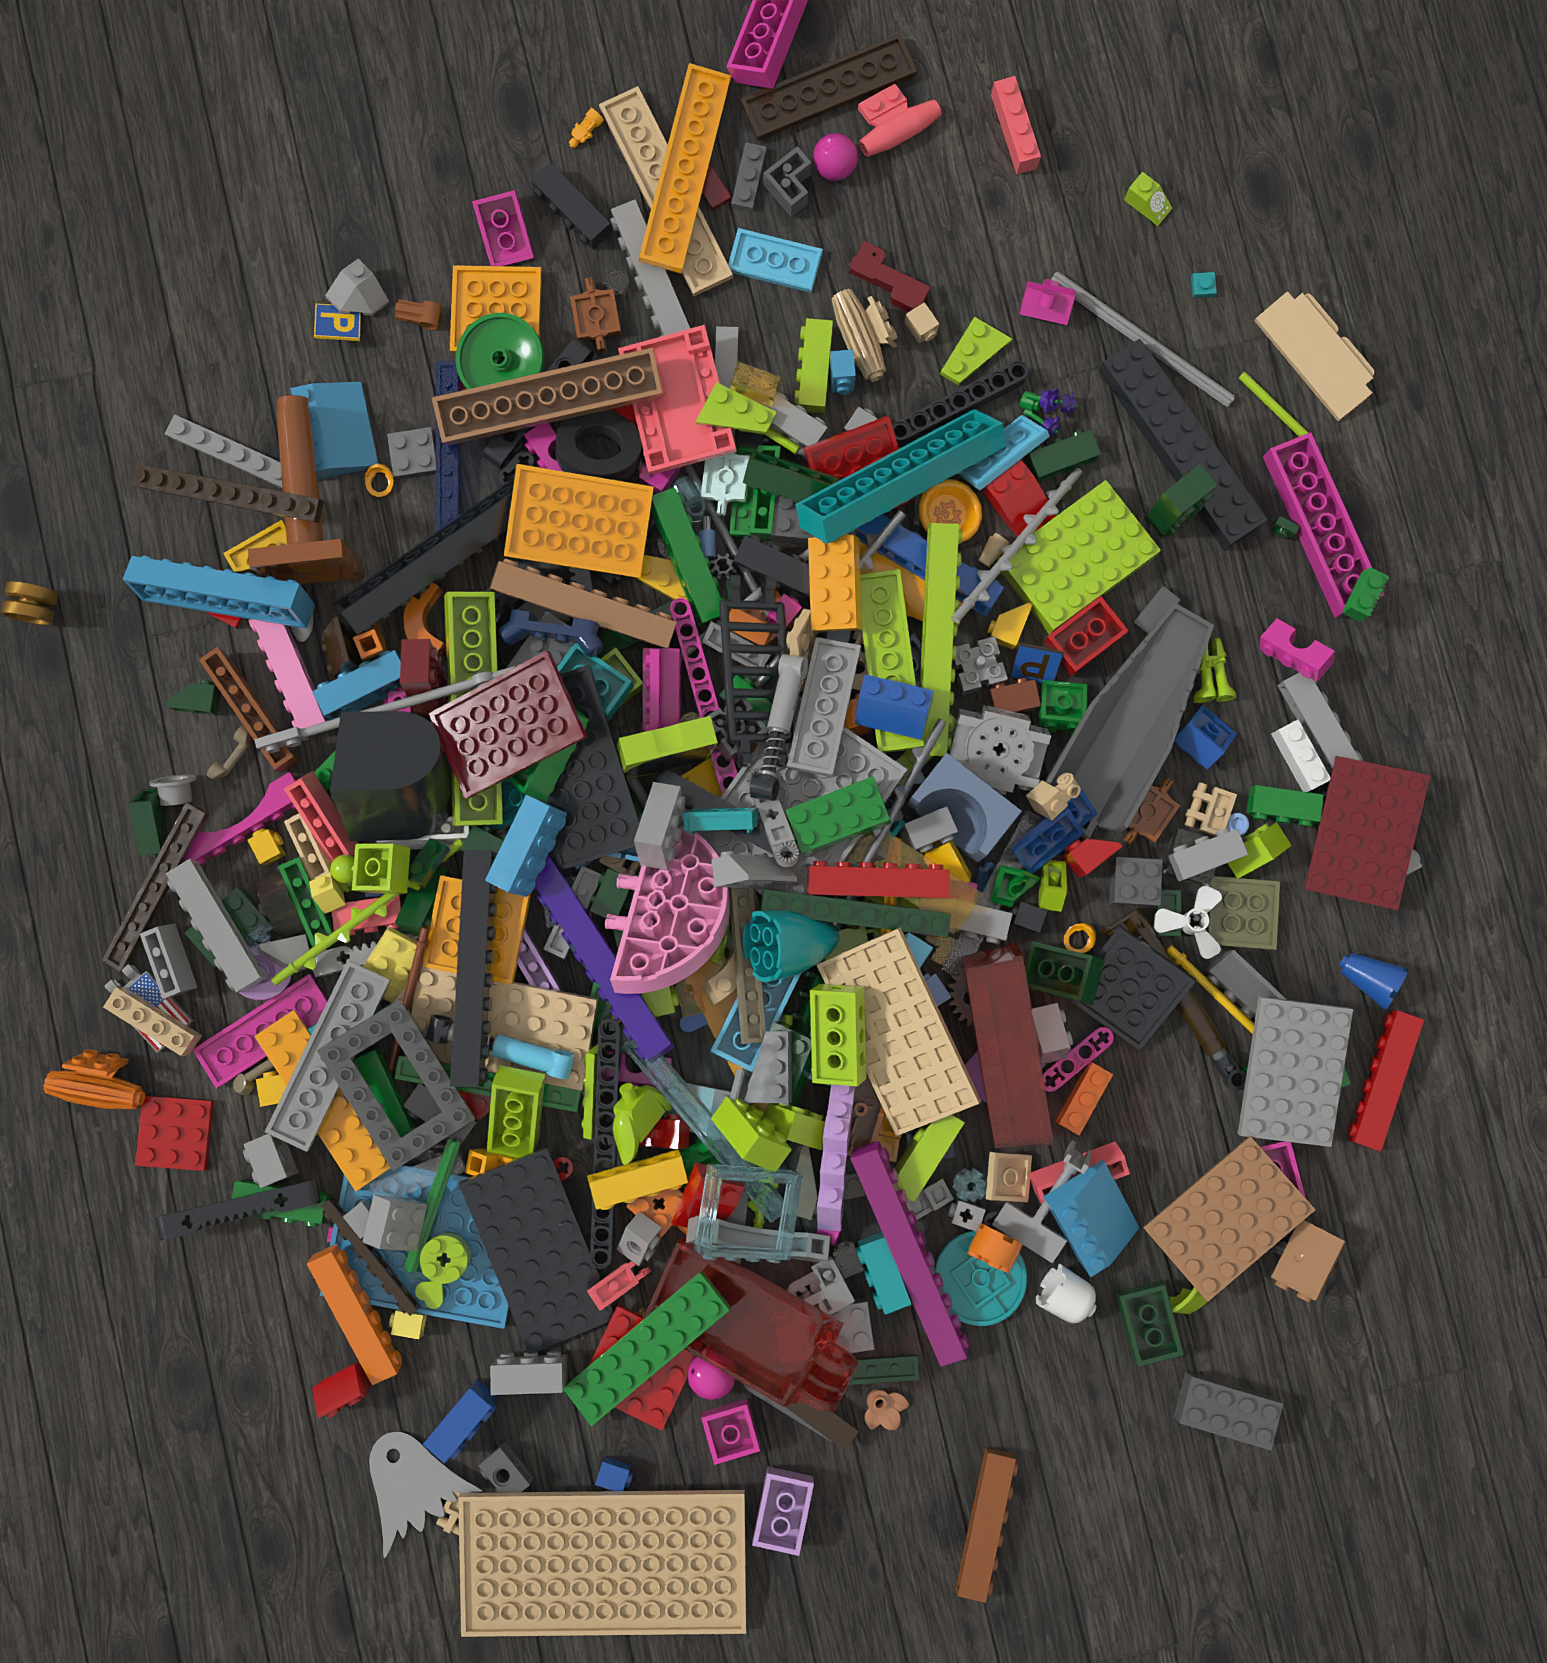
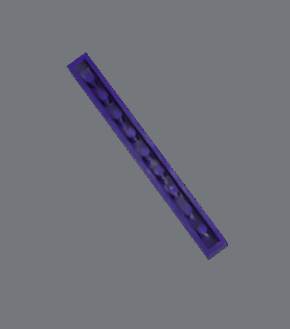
M547 855L545 867L538 873L535 880V887L540 893L537 898L544 907L548 906L552 913L549 916L556 926L560 924L564 932L561 935L568 945L573 944L576 949L573 954L580 964L584 962L588 970L585 972L593 983L597 982L601 989L598 990V993L605 1002L609 1000L613 1007L610 1011L617 1021L621 1020L625 1025L623 1032L630 1041L634 1039L638 1047L635 1050L643 1061L646 1059L650 1063L655 1062L674 1049V1044L641 993L624 994L614 992L610 978L617 956L561 870H559L553 858Z

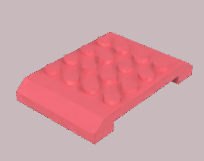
M705 325L618 348L619 354L622 355L653 347L657 357L665 397L632 404L649 475L737 452L731 428L696 424V420L715 383L720 384Z

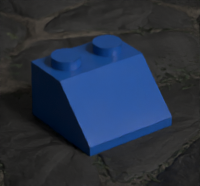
M1202 704L1180 729L1174 741L1180 749L1189 753L1199 765H1203L1208 770L1225 753L1237 733Z

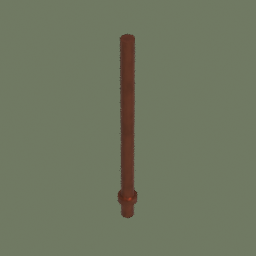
M427 926L421 927L419 938H416L415 941L417 946L403 999L409 1012L425 949L429 947L430 943L428 937L431 928ZM395 1037L387 1063L388 1069H396L401 1049Z

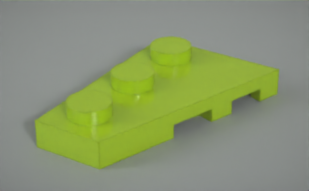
M974 317L941 370L940 375L960 385L975 373L980 366L989 359H992L1003 347L1010 344L1012 338Z

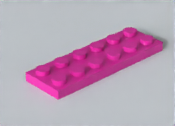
M308 974L279 995L271 998L192 1050L214 1086L220 1088L238 1074H242L267 1057L254 1037L255 1035L293 1010L297 1011L309 1029L317 1024L328 999L313 975Z

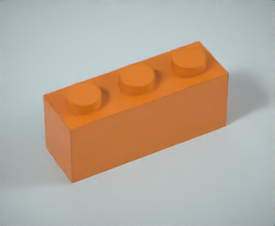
M1090 1062L1087 1064L1055 1123L1074 1134L1080 1135L1113 1074Z

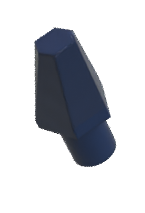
M990 860L982 868L980 866L977 868L975 884H977L976 893L979 896L991 877L989 873L996 866Z

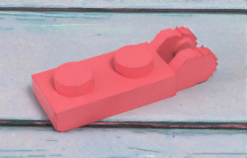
M629 1261L592 1286L587 1292L600 1311L637 1285L640 1279L651 1272L649 1267L643 1268L638 1274L634 1275L630 1268L637 1264Z

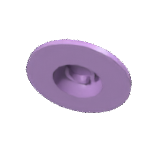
M252 940L246 942L267 977L247 991L239 992L247 998L254 1000L273 998L287 987L291 976H289L277 986L271 981V978L284 968L260 955L257 950L259 944L271 941Z

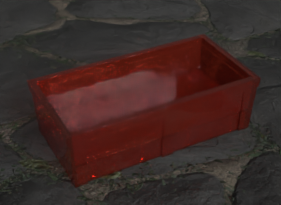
M1017 942L1007 944L1005 947L963 955L995 1148L1044 1144V1146L1054 1145L1024 960Z

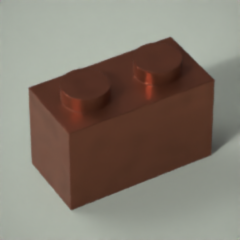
M1028 678L1015 680V684L1006 685V682L995 684L993 689H990L988 692L991 707L1023 713L1037 710L1041 706L1035 680L1028 681Z

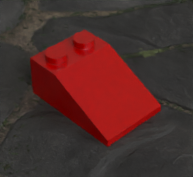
M1021 459L981 491L1016 537L1027 527V523L1023 519L1024 515H1037L1048 501L1034 475ZM1057 514L1047 515L1034 532L1055 518Z
M695 1163L673 1217L672 1225L688 1228V1219L695 1216L726 1221L737 1207L745 1188L739 1172Z

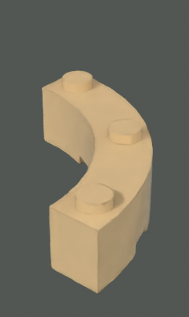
M754 890L755 911H760L759 898L756 890ZM733 941L729 956L723 967L713 978L702 985L712 1005L724 999L737 988Z

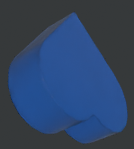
M689 1003L684 1008L685 1016L680 1020V1027L683 1031L692 1032L708 1024L698 1004Z

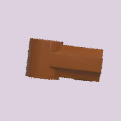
M399 299L395 307V318L400 321L416 323L425 329L437 330L442 306L431 301L417 303Z

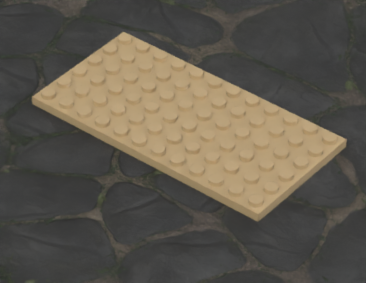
M745 1490L459 1494L461 1637L746 1634Z

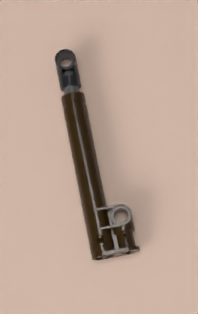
M1140 907L1101 930L1103 934L1107 933L1110 937L1120 924L1175 963ZM1190 988L1176 1008L1199 1044L1203 1046L1202 1049L1206 1055H1212L1214 1058L1212 1062L1222 1076L1224 1085L1232 1090L1245 1089L1247 1074L1241 1070L1231 1052L1225 1050L1226 1042L1220 1037L1219 1031ZM1235 1073L1240 1077V1082L1236 1086L1231 1082V1078Z

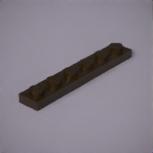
M333 1197L321 1205L326 1219L330 1222L333 1221L337 1225L339 1235L344 1240H349L353 1245L352 1250L355 1255L366 1261L368 1271L374 1277L378 1276L383 1283L382 1288L388 1295H393L398 1301L396 1305L404 1314L407 1313L409 1316L415 1313L421 1305L373 1246L362 1242L363 1238L360 1239L343 1218L347 1213Z

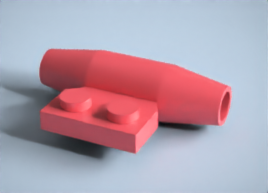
M896 84L859 103L858 110L869 125L875 126L872 131L859 140L861 152L865 157H869L892 149L921 133L941 116L939 104L936 100H930L908 108L907 99Z

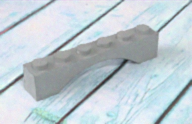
M695 1216L688 1219L686 1243L822 1262L828 1260L830 1236L754 1228L720 1219Z

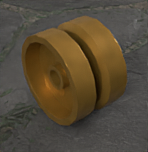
M9 581L6 583L5 595L12 600L2 602L1 615L32 624L48 626L53 624L55 613L46 607L57 605L59 593L45 587L23 582Z

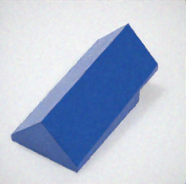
M1082 788L1080 794L1076 798H1071L1067 802L1068 806L1051 821L1042 816L1009 846V849L1027 872L1033 874L1085 834L1081 827L1098 815Z

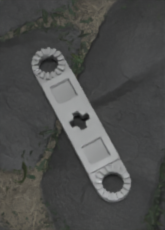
M754 768V770L752 769L748 772L746 776L748 789L750 788L752 777L759 774L760 768ZM777 797L775 801L752 798L777 863L783 867L794 866L799 860V849L795 843L779 798ZM773 813V815L776 816V819L772 820V818L769 817V814ZM785 851H790L794 855L791 859H784L781 854Z

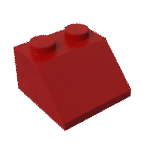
M1078 839L1064 849L1066 854L1062 858L1077 877L1081 878L1119 850L1122 845L1118 842L1086 839L1081 842Z

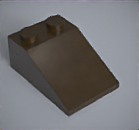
M335 617L323 632L324 641H321L324 654H328V672L330 676L333 675L334 678L338 679L339 674L358 669L362 661L353 639L355 637L354 631L340 618Z

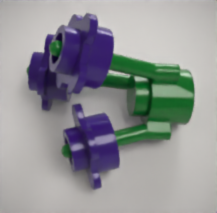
M1056 388L1053 391L1045 390L1041 396L1025 391L1020 401V408L1025 409L1024 415L1040 423L1041 427L1046 429L1051 437L1058 433L1060 426L1057 424L1060 417L1057 416L1055 419L1048 417L1044 421L1033 412H1038L1040 408H1043L1044 412L1049 413L1050 410L1055 411L1058 405H1061L1060 412L1067 413V417H1069L1070 411L1074 412L1075 408L1078 407L1077 399L1073 398L1074 392H1071V395L1064 394L1063 400H1060L1059 391Z

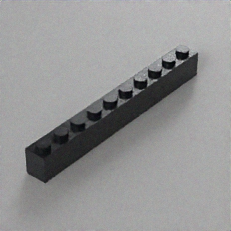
M464 850L450 1086L484 1087V1083L488 1080V1069L485 1068V1060L489 1057V1045L486 1042L487 1035L491 1031L488 1011L492 1009V998L489 997V988L493 986V974L490 971L491 964L495 960L492 940L496 938L493 917L497 916V904L494 903V899L499 887L485 881L497 856V853L492 850Z

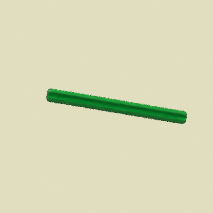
M449 1138L446 1142L426 1201L428 1206L417 1251H409L404 1265V1270L409 1273H416L418 1270L422 1249L427 1244L461 1142L457 1139Z

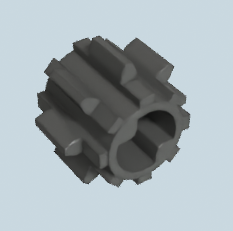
M728 553L725 557L717 554V560L710 561V565L713 566V569L710 571L711 575H717L718 582L722 578L730 580V575L737 574V570L734 569L736 564L733 563L732 559H729ZM727 564L728 570L720 571L719 565Z

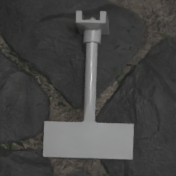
M1072 1140L1064 1156V1170L1051 1191L1066 1183L1072 1174L1075 1175L1077 1171L1084 1174L1089 1167L1092 1152L1088 1150L1084 1156L1074 1149L1076 1142ZM1045 1200L1034 1217L1006 1201L992 1224L1051 1263L1054 1262L1067 1242L1066 1238L1042 1224L1043 1219L1050 1210Z

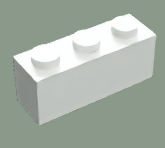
M1299 720L1271 734L1303 792H1308L1330 781L1331 777Z

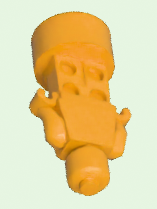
M590 108L585 114L586 117L580 125L578 123L575 124L576 127L572 131L574 138L569 141L571 148H576L579 144L578 142L584 143L587 139L592 138V130L599 127L604 121L602 116L593 108Z

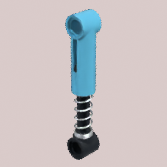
M432 1014L425 1038L440 1044H447L449 1041L453 1042L454 1020L444 1015ZM491 1034L487 1036L486 1044L489 1045V1053H492L493 1057L547 1072L548 1075L555 1078L569 1079L575 1057L573 1053L560 1049L552 1050L501 1034L496 1038L491 1037Z

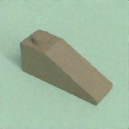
M803 1145L784 1212L811 1220L812 1215L817 1216L818 1196L809 1146Z

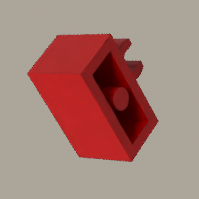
M668 1114L667 1118L661 1117L638 1146L673 1149L688 1148L690 1120L681 1119L682 1115Z

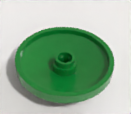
M491 313L478 318L467 327L457 345L456 368L462 383L467 389L542 373L544 368V349L538 334L526 321L509 313Z

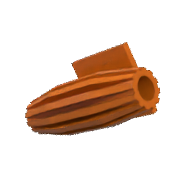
M84 1050L83 1053L72 1057V1059L62 1064V1068L75 1071H50L44 1083V1092L46 1094L71 1103L103 1109H137L139 1105L143 1104L145 1099V1093L142 1092L143 1090L140 1086L114 1077L119 1068L128 1064V1059L120 1058L118 1054H98L96 1050Z

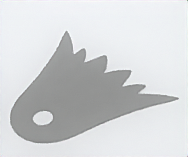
M391 1432L383 1435L376 1441L370 1453V1473L381 1517L384 1558L391 1549L397 1530L402 1538L405 1537L407 1521L418 1531L422 1532L425 1524V1511L438 1517H444L441 1498L457 1502L453 1492H482V1490L449 1470L420 1442L406 1433ZM390 1449H397L399 1451L400 1459L398 1462L391 1463L388 1461L387 1452Z

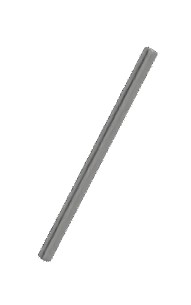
M1056 272L1051 280L1058 282V286L1076 290L1075 300L1134 342L1141 339L1152 355L1226 407L1232 403L1235 398L1232 393L1062 273Z

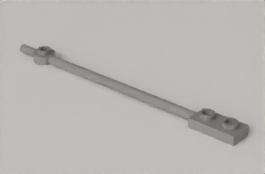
M516 666L496 672L478 673L469 680L360 712L397 711L461 691L477 688ZM340 717L302 729L295 727L255 739L256 748L264 750L266 753H275L284 746H299L301 741L309 739L308 736L339 728Z

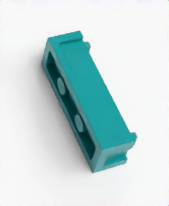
M757 807L689 809L683 812L684 831H690V834L693 835L696 831L747 829V833H751L754 827L758 826Z

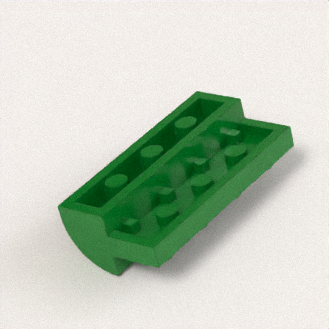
M758 445V448L738 447L737 455L751 456L753 450L777 458L781 457L780 446ZM748 486L746 502L733 501L729 534L732 537H750V534L762 540L770 539L773 531L776 496L768 491L756 490Z

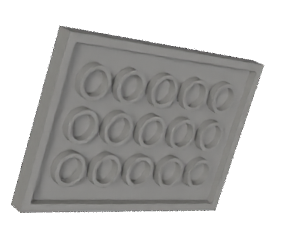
M1259 996L1238 1128L1240 1136L1332 1147L1353 1009Z

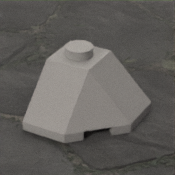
M359 259L341 270L325 295L326 299L340 313L350 314V311L363 312V315L373 316L389 304V300L376 277Z

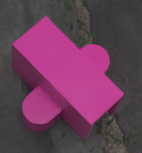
M1044 279L1043 284L1027 281L1020 314L1067 325L1076 290L1058 286V282L1050 279Z

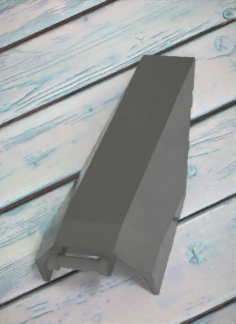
M1176 603L1169 608L1089 705L1044 781L1055 787L1058 785L1057 779L1060 775L1071 773L1078 786L1085 792L1098 815L1087 822L1089 823L1087 828L1081 827L1085 833L1081 836L1083 840L1090 838L1095 827L1119 833L1128 828L1173 746L1182 714L1185 711L1189 694L1194 685L1193 682L1200 668L1202 656L1205 653L1214 627L1210 622Z

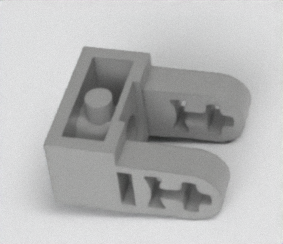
M832 1256L828 1257V1260L812 1266L813 1272L791 1283L787 1289L791 1303L796 1305L795 1312L798 1320L804 1325L813 1324L855 1302ZM800 1291L802 1294L798 1296L796 1292ZM808 1310L810 1314L806 1315L804 1311Z

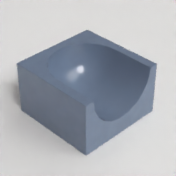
M948 753L940 760L905 807L916 817L920 818L947 806L958 830L953 835V841L958 850L975 863L988 855L1021 812L1020 809Z

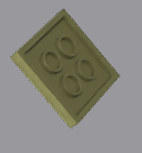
M1210 876L1209 887L1219 891L1222 895L1221 901L1208 912L1209 924L1207 932L1220 946L1277 950L1280 881Z

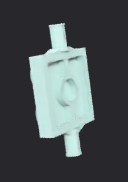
M730 453L705 460L701 498L718 502L717 515H726L728 502H746L748 485L743 483L750 456Z

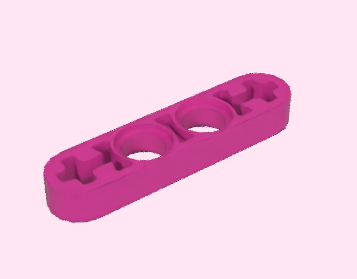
M1098 1027L1069 1051L1066 1059L1056 1061L1040 1075V1087L1049 1092L1060 1088L1113 1043L1112 1031L1105 1027ZM1099 1032L1107 1033V1042L1101 1041L1095 1046L1099 1047L1096 1051L1094 1045L1088 1042V1040L1091 1039L1092 1042H1095L1099 1039ZM1083 1045L1091 1049V1055L1086 1059L1079 1055V1049ZM1065 1060H1070L1073 1063L1074 1068L1070 1073H1064L1061 1069V1064ZM1054 1068L1057 1069L1060 1075L1064 1076L1062 1080L1060 1077L1053 1080L1055 1084L1053 1087L1050 1085L1045 1086L1044 1084L1046 1083V1076L1053 1077L1056 1074L1053 1071Z

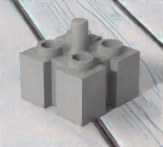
M995 636L977 641L975 648L970 649L969 643L956 647V658L952 659L953 669L960 670L956 680L961 696L978 692L982 684H986L987 689L995 684L1007 681L1003 662L997 663L996 661L1000 652Z

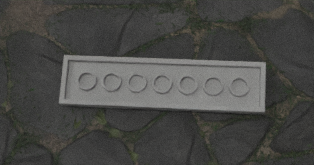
M347 961L265 1130L266 1133L306 1152L310 1151L340 1088L317 1050L374 1015L391 982L390 979L356 963Z

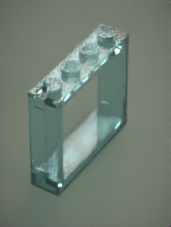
M707 1164L694 1250L707 1260H716V1257H723L729 1261L745 1258V1260L751 1262H759V1259H766L773 1263H780L781 1260H790L803 1175L788 1169H778L776 1172L759 1167ZM722 1180L786 1184L776 1249L712 1246Z

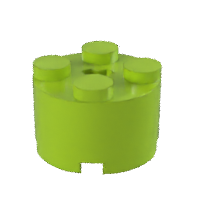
M444 1232L433 1237L423 1247L420 1255V1266L423 1275L431 1281L440 1284H447L457 1280L466 1271L471 1261L470 1247L462 1236L453 1232ZM444 1253H447V1257L451 1258L447 1263L441 1258Z

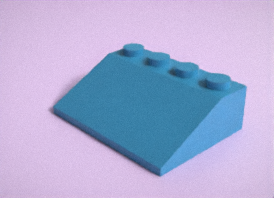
M362 382L312 383L290 388L292 395H300L309 399L318 480L367 470L372 465L379 463Z
M1104 1160L1088 1168L1084 1174L1080 1173L1043 1196L1078 1261L1090 1277L1110 1266L1140 1228Z

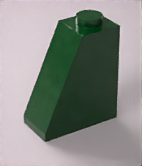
M157 788L143 789L128 803L138 855L156 857L167 839L166 806L160 805Z

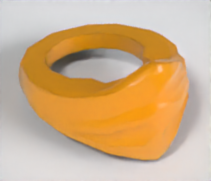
M379 463L369 467L365 474V484L368 492L376 497L387 496L391 492L394 485V477L388 467ZM376 473H385L388 479V487L383 492H376L372 487V479Z
M1085 923L1071 926L1064 935L1066 949L1079 953L1088 952L1096 942L1094 928ZM1084 930L1089 936L1087 944L1082 949H1074L1069 944L1070 935L1075 931Z

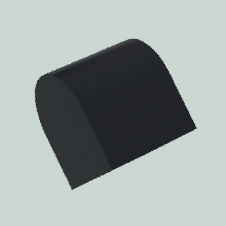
M405 711L341 712L330 791L349 840H412L427 836L439 829L452 813L450 773L439 735L434 726L425 718Z

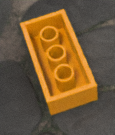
M843 535L837 538L836 541L828 544L816 537L808 538L811 630L815 632L862 630L859 538L855 535Z

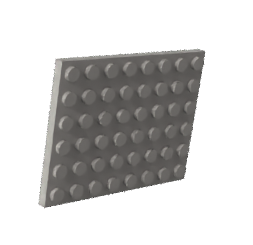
M798 696L793 716L794 732L802 701L800 696ZM846 727L843 729L833 777L787 769V764H783L782 768H776V778L779 779L780 783L778 798L794 839L796 840L786 809L874 776L883 801L886 803L894 792V788L899 785L908 772V769ZM767 743L758 744L752 753L753 763L748 764V767L741 768L721 799L737 808L755 807L747 787L746 776L750 770H754V768L759 769L763 766L762 758L765 757L764 749L767 748ZM785 743L788 759L792 743ZM773 813L769 814V817H771L772 820L776 819V816H774ZM700 830L696 832L711 845L718 857H721L722 852L734 851L735 855L751 852L752 856L754 854L767 853L768 857H775L773 854L729 830ZM863 835L806 857L801 853L797 843L799 860L794 866L788 867L797 876V881L767 889L807 894V865H813V861H827L828 866H836L837 861L846 860ZM753 888L754 890L762 894V889Z

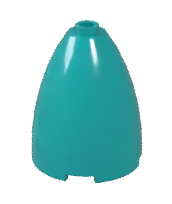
M762 910L751 913L752 917L749 924L744 925L742 946L745 959L750 960L754 969L752 975L761 982H771L797 975L820 963L836 948L840 936L836 928L826 921L813 920L808 916L793 911Z

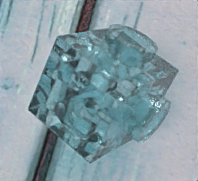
M966 1168L963 1171L959 1170L952 1181L954 1183L952 1187L957 1191L955 1195L966 1203L969 1199L974 1203L977 1199L981 1200L987 1189L985 1187L987 1182L983 1180L985 1175L974 1168L971 1171ZM974 1182L975 1187L973 1190H968L967 1184Z

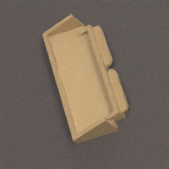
M1287 291L1254 320L1337 421H1340L1372 394L1366 384L1373 379L1374 369L1348 338H1340L1337 335L1338 326L1311 294L1304 295L1302 293L1294 299Z

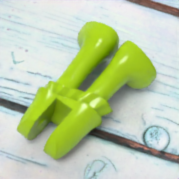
M1220 638L1212 639V656L1208 654V645L1202 656V662L1197 671V674H1201L1202 685L1201 689L1193 696L1194 703H1206L1215 698L1217 702H1227L1236 699V692L1229 686L1224 668L1227 655L1224 652ZM1211 668H1214L1217 683L1216 691L1213 685Z

